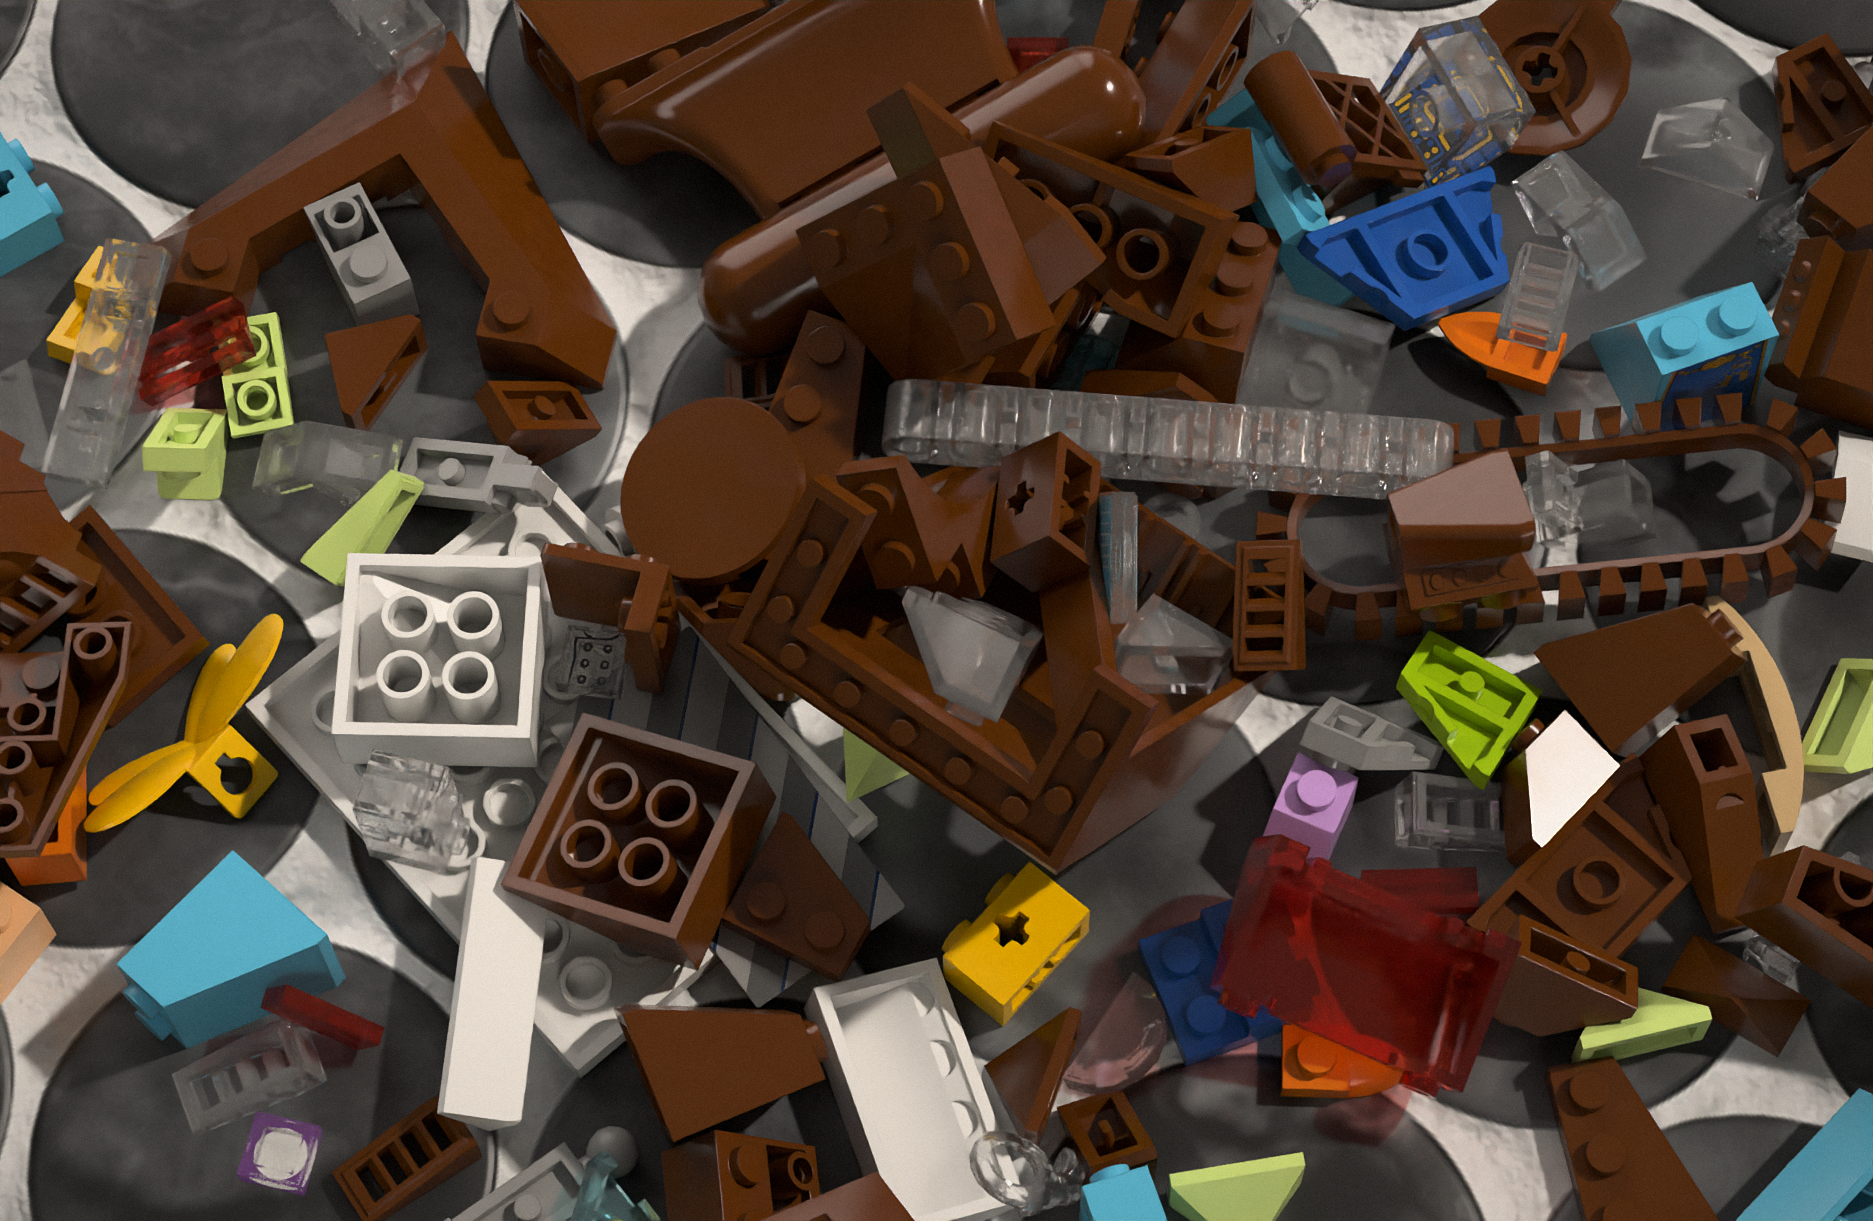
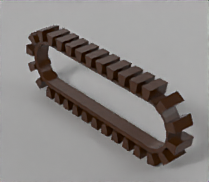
M1742 393L1715 395L1711 417L1714 426L1700 427L1702 397L1676 399L1672 416L1674 428L1672 431L1660 432L1662 401L1635 404L1632 421L1634 434L1619 436L1621 405L1595 408L1592 426L1595 439L1579 440L1581 410L1554 412L1552 436L1555 443L1539 444L1541 414L1514 416L1513 442L1515 447L1506 449L1509 451L1516 472L1740 448L1758 451L1779 462L1787 469L1796 482L1801 498V512L1791 528L1778 538L1761 545L1533 568L1539 587L1535 592L1528 593L1526 599L1517 606L1516 625L1543 622L1545 600L1542 595L1543 591L1558 590L1556 621L1583 618L1586 597L1582 587L1599 586L1597 617L1624 614L1627 593L1623 583L1639 582L1637 613L1664 610L1668 590L1664 579L1679 578L1678 607L1691 603L1698 606L1703 605L1709 586L1705 575L1720 573L1719 597L1726 603L1745 602L1750 582L1746 571L1761 569L1768 599L1793 590L1798 568L1788 554L1794 550L1811 567L1818 571L1831 553L1837 529L1810 519V517L1841 524L1846 505V477L1815 481V483L1813 477L1832 471L1837 452L1836 446L1825 430L1821 428L1798 449L1787 439L1794 430L1798 408L1776 398H1773L1766 427L1741 423ZM1501 418L1474 421L1473 445L1476 451L1459 453L1461 422L1434 425V450L1436 455L1420 457L1421 426L1394 429V453L1396 456L1394 460L1380 461L1381 431L1354 433L1356 464L1338 466L1332 436L1307 445L1308 468L1314 475V478L1304 486V483L1284 464L1279 467L1267 483L1269 506L1289 513L1288 519L1286 516L1257 511L1256 541L1298 539L1300 526L1310 509L1321 499L1335 492L1351 488L1416 482L1487 452L1499 450ZM1303 556L1304 588L1309 592L1304 599L1306 628L1325 636L1333 607L1356 610L1355 641L1382 639V617L1379 608L1396 607L1395 637L1422 635V619L1416 615L1408 616L1397 583L1358 587L1337 584L1317 573ZM1275 559L1263 563L1264 572H1285L1286 559ZM1266 585L1269 590L1281 598H1285V585ZM1477 603L1476 629L1502 627L1504 609H1491ZM1463 610L1452 619L1436 622V633L1462 631Z

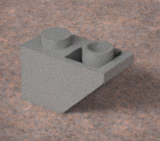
M360 182L303 207L338 290L357 326L408 314L414 316L420 314L411 278Z

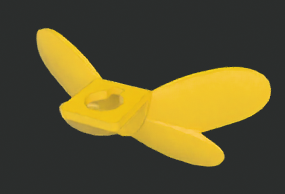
M270 614L264 617L252 629L237 650L232 644H224L210 655L202 667L192 691L186 717L184 740L135 759L99 782L88 796L89 803L98 807L91 812L84 822L83 828L86 832L96 833L104 831L135 816L164 794L184 773L192 777L232 817L240 819L245 816L276 780L278 772L228 723L256 688L275 655L283 631V619L279 615ZM222 754L229 759L241 757L250 764L253 773L252 781L242 793L230 794L223 788L220 779L221 769L215 764Z

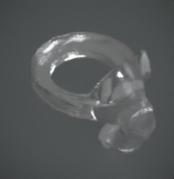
M1003 1130L989 1131L974 1142L969 1159L970 1169L977 1183L993 1198L1003 1204L1016 1208L1019 1217L1036 1215L1041 1211L1058 1205L1066 1207L1080 1199L1085 1172L1082 1162L1077 1159L1073 1150L1067 1147L1063 1148L1055 1164H1053L1047 1155L1033 1142L1014 1133ZM1004 1145L1020 1152L1033 1170L1032 1183L1019 1185L1002 1177L991 1161V1149L994 1146Z

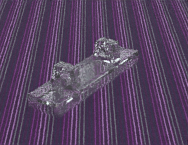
M106 238L41 472L49 479L108 489L172 258L165 247ZM84 410L106 413L104 423L92 418Z

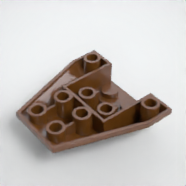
M132 621L67 623L64 651L0 653V858L40 857L127 686L134 636Z

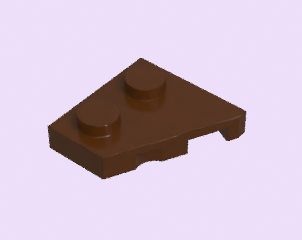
M785 812L781 813L722 917L723 927L834 982L843 980L871 929L869 917L790 814Z

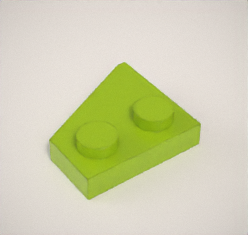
M1431 630L1427 632L1404 667L1396 685V689L1470 781L1483 791L1509 751V744L1520 733L1534 711L1543 692L1540 688Z

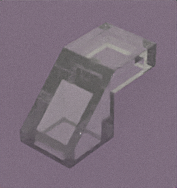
M1564 151L1550 155L1511 182L1537 235L1560 237L1563 239L1588 290H1604L1647 259L1622 206Z
M307 420L269 430L264 433L252 488L272 498L313 487L350 508L390 470H398L404 441L394 435Z

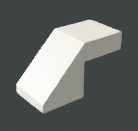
M1839 430L1835 442L1837 452L1832 467V479L1846 477V505L1841 524L1825 520H1819V522L1837 529L1831 553L1873 562V438Z

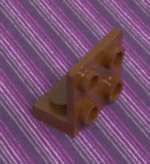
M572 542L564 546L545 543L540 557L554 614L559 617L617 627L618 632L626 636L624 660L626 664L632 665L637 690L662 695L681 631L670 565L661 564L656 559L641 554L622 557L600 553L582 543Z

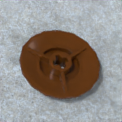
M1497 0L1471 20L1453 52V55L1508 142L1510 148L1506 149L1505 152L1511 155L1550 157L1585 145L1612 123L1629 92L1632 58L1622 27L1600 3L1593 0ZM1543 68H1550L1553 78H1544L1541 86H1534L1531 76H1539ZM1454 98L1459 115L1466 121L1456 99Z

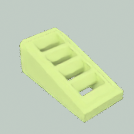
M390 470L303 555L300 562L334 585L345 587L347 554H384L424 489L423 485L425 483L415 476Z

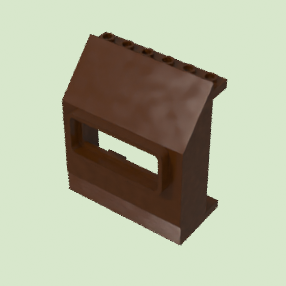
M996 407L985 411L958 463L921 479L935 493H938L953 471L1000 466L1002 457L1042 438ZM824 474L811 478L726 641V646L1055 875L1059 871L1062 872L1070 864L1072 865L1075 860L1078 861L1080 857H1085L1175 797L1276 672L1233 671L1235 566L1101 477L1099 496L1111 495L1110 624L1118 673L1104 664L1092 669L1058 731L1056 728L1039 591L1035 593L1030 592L1000 569L982 598L923 605L916 585L877 590L861 543L878 511ZM1263 585L1254 586V599L1281 598ZM1284 611L1255 612V625L1284 624ZM1283 637L1255 638L1256 651L1283 650Z

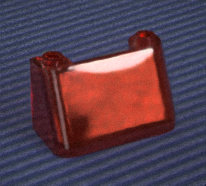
M1282 834L1254 838L1243 863L1210 982V987L1221 993L1217 1004L1229 1011L1251 1019H1255L1258 1010L1398 1071L1402 1073L1398 1084L1420 1095L1436 1099L1440 1089L1463 1093L1522 942L1494 929H1488L1485 938H1483V933L1463 925L1464 921L1453 916L1442 917L1330 867L1332 862L1324 858H1307L1311 847Z

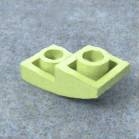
M273 312L216 322L215 327L224 375L221 377L231 437L235 439L295 428L284 345L277 313Z

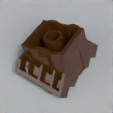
M1829 235L1800 239L1771 318L1779 333V337L1764 377L1774 386L1797 393L1795 406L1873 432V251L1868 248L1845 252Z
M1 430L0 653H17L96 586L102 565L76 551L82 533L70 526L47 492L48 489L43 483L46 476L19 461L25 444Z

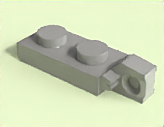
M414 437L399 471L415 476L425 483L423 485L424 489L414 505L496 514H499L500 511L503 513L512 512L516 502L527 507H550L558 488L556 482H552L542 473V468L531 466L532 461L528 460V457L519 455L509 446Z

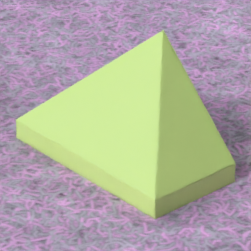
M1840 659L1802 742L1804 772L1852 774L1873 767V659Z
M843 727L847 803L910 774Z
M1638 988V1009L1632 1018L1586 1027L1571 1056L1572 1062L1613 1056L1615 1060L1702 1040L1712 1021L1710 1009L1708 1006Z
M1303 1152L1169 1174L1166 1191L1168 1205L1190 1221H1275L1301 1184L1305 1169Z

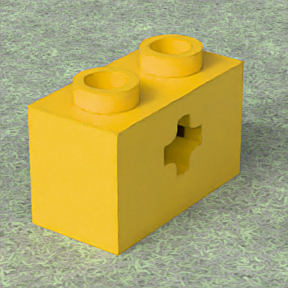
M1030 861L1016 877L1010 872L1001 877L988 893L985 899L988 907L973 923L967 919L959 923L949 934L942 946V951L945 952L943 955L944 979L1001 1026H1004L1089 932L1090 910ZM1018 933L1023 936L1022 945L1013 940L1004 947L1000 945V935L1009 940Z

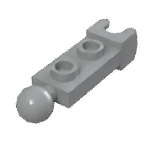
M608 1126L596 1131L588 1142L586 1155L577 1160L567 1144L563 1142L452 1220L447 1218L444 1221H578L605 1202L602 1193L594 1181L600 1177L610 1179L628 1175L635 1167L639 1157L638 1143L635 1137L626 1129Z

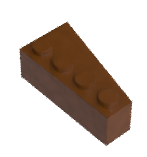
M1805 845L1756 861L1735 919L1873 1009V870Z

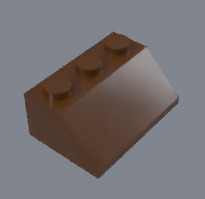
M1238 220L1216 276L1179 336L1173 338L1131 319L1113 370L1180 372L1214 395V398L1218 400V404L1234 407L1274 287L1282 246V239L1277 230Z

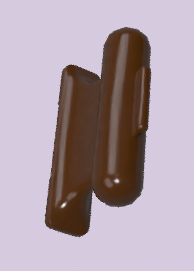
M790 0L707 48L702 46L683 58L676 49L663 50L647 62L646 70L650 75L648 78L628 88L624 80H611L601 85L592 97L598 108L592 119L593 126L610 155L618 164L627 166L639 164L664 151H677L689 154L702 160L719 172L738 190L754 210L760 222L721 243L704 260L697 290L698 304L704 322L716 338L733 350L759 358L784 352L793 347L808 310L838 320L843 318L821 291L795 230L897 179L866 110L874 102L906 82L911 81L970 129L971 143L976 147L981 146V149L984 146L992 122L998 121L1104 162L1114 164L1121 160L1123 155H1126L1139 142L1146 119V97L1138 77L1110 50L1081 44L1060 50L1019 73L1001 32L995 0Z

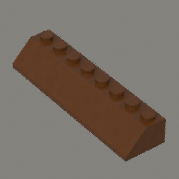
M1186 0L1179 13L1170 11L1166 15L1156 38V44L1159 45L1151 59L1142 57L1133 71L1138 77L1146 97V119L1139 142L1128 153L1200 125H1207L1206 117L1222 105L1251 55L1257 0ZM1123 158L1112 164L1125 169ZM1082 279L1049 305L1057 325L993 354L992 356L996 360L968 405L983 412L996 407L1031 430L1105 304V301L1101 299L1103 296L1085 279Z

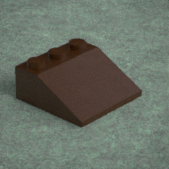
M582 713L501 882V886L510 893L639 953L698 971L777 797L755 762Z

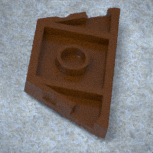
M1631 752L1620 764V767L1539 851L1528 858L1466 922L1463 930L1469 937L1499 945L1517 917L1521 914L1618 959L1638 941L1689 887L1693 879L1681 851L1670 840V826L1660 804L1655 806L1642 777L1644 768L1640 759Z

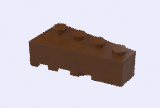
M811 310L807 312L768 411L784 425L792 436L799 455L804 459L806 488L811 478L822 474L838 484L836 474L844 462L860 460L874 362L873 353L848 323ZM774 549L751 568L763 572Z

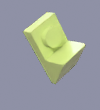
M166 409L142 446L143 471H157L158 493L160 497L164 499L215 500L220 497L229 431L227 409Z

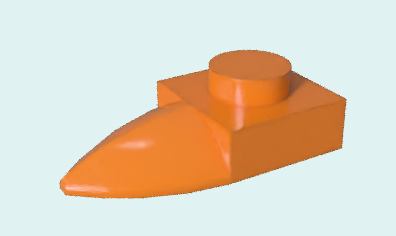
M1495 312L1458 313L1440 318L1438 322L1439 328L1455 348L1471 360L1487 367L1486 378L1544 397L1546 396L1566 348L1568 334L1517 317Z
M1282 1026L1281 1096L1340 1099L1367 1097L1394 1087L1414 1073V1064L1402 1054L1370 1038L1350 1035V1027Z

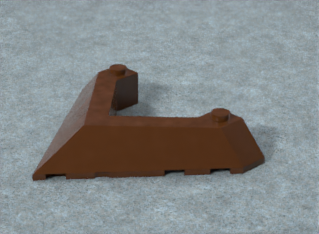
M452 30L142 246L126 294L128 306L214 322L248 317L261 273L281 263V255L307 240L312 239L314 243L317 242L303 207L360 182L371 204L383 197L390 201L405 191L410 190L421 207L424 206L435 221L442 237L461 264L471 272L483 289L485 301L475 334L483 369L549 381H573L577 386L604 390L617 340V331Z

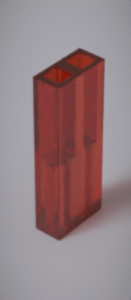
M1476 867L1361 870L1360 884L1363 917L1474 914L1479 909Z
M288 984L266 989L260 1006L264 1010L356 1050L379 1046L385 1028Z

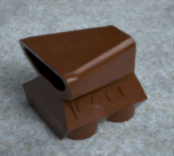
M1506 448L1487 452L1386 494L1388 523L1382 524L1387 555L1408 616L1416 615L1423 620L1442 622L1456 617L1462 612L1465 605L1480 603L1487 608L1496 610L1510 609L1522 603L1528 593L1535 592L1539 587L1527 554L1532 549L1535 539V520L1509 451Z

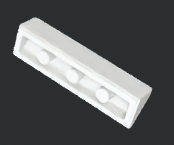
M477 856L471 858L437 1114L492 1131L517 1125L522 1118L548 910L504 890L501 882L511 862Z

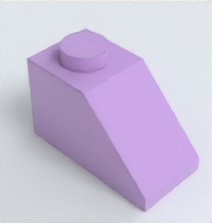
M1298 753L1273 807L1243 893H1249L1262 888L1268 903L1280 901L1285 910L1304 917L1353 806L1359 777L1329 768L1315 759Z

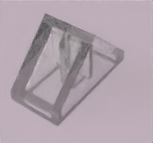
M1721 97L1658 110L1640 166L1757 201L1775 144L1728 97Z
M1153 593L1118 635L1114 643L1117 672L1146 693L1210 694L1217 689L1233 656V640Z

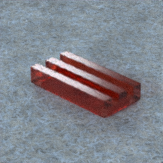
M233 296L221 300L128 346L130 357L138 363V366L133 368L135 379L143 384V387L138 389L140 400L152 407L256 356L244 305ZM236 337L237 341L209 354V349ZM185 361L190 362V364L158 379V374Z

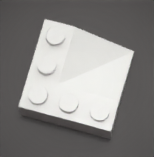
M347 554L331 732L342 763L537 767L549 590L541 557Z

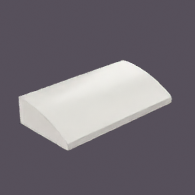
M937 958L813 988L803 1009L810 1023L816 1022L826 1044L830 1059L824 1061L823 1065L863 1177L877 1171L915 1221H985L1023 1205L1026 1200Z

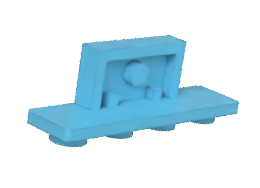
M1244 88L1206 117V123L1212 126L1251 129L1257 202L1250 204V207L1260 226L1277 230L1282 239L1279 262L1308 317L1314 320H1321L1354 297L1355 294L1303 257L1298 251L1297 245L1305 234L1329 226L1330 223L1325 216V209L1321 200L1310 186L1302 181Z

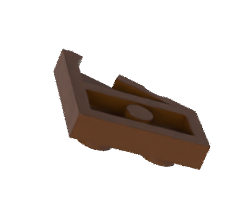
M1828 33L1820 35L1775 58L1772 75L1784 176L1789 185L1834 164L1873 125V96Z

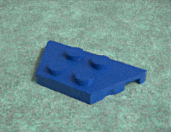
M1491 166L1305 234L1297 245V249L1303 257L1404 331L1496 296L1510 282L1507 256L1501 248V239L1503 237L1501 214H1493L1490 190L1495 185L1496 178Z

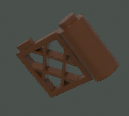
M1291 50L1269 55L1252 67L1246 75L1243 83L1245 89L1305 184H1320L1322 187H1329L1339 183L1349 174L1391 179L1395 186L1416 189L1425 181L1422 176L1428 171L1427 167L1370 78L1306 69L1297 53Z

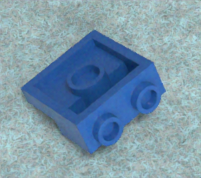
M1262 888L1201 909L1200 918L1138 940L1137 950L1185 1067L1279 1034L1282 1031L1283 1025H1304L1309 1023L1312 1010L1310 1000L1318 997L1315 978L1306 960L1293 962L1285 943L1286 940L1293 938V930L1288 914L1280 901L1269 904Z

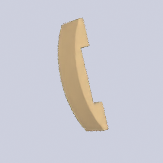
M1718 595L1706 597L1702 608L1708 610L1711 614L1718 608L1722 610L1744 637L1736 646L1748 661L1728 677L1739 676L1769 772L1761 774L1755 791L1760 827L1769 855L1773 856L1784 851L1794 832L1801 807L1804 760L1797 716L1780 671L1757 634L1735 609Z

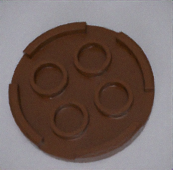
M713 397L686 404L655 424L640 441L630 458L623 477L620 498L621 515L626 534L639 554L652 557L661 564L670 565L672 579L679 582L708 586L740 579V573L750 569L764 559L776 547L806 490L804 459L799 455L797 446L784 425L770 412L753 402L733 397Z

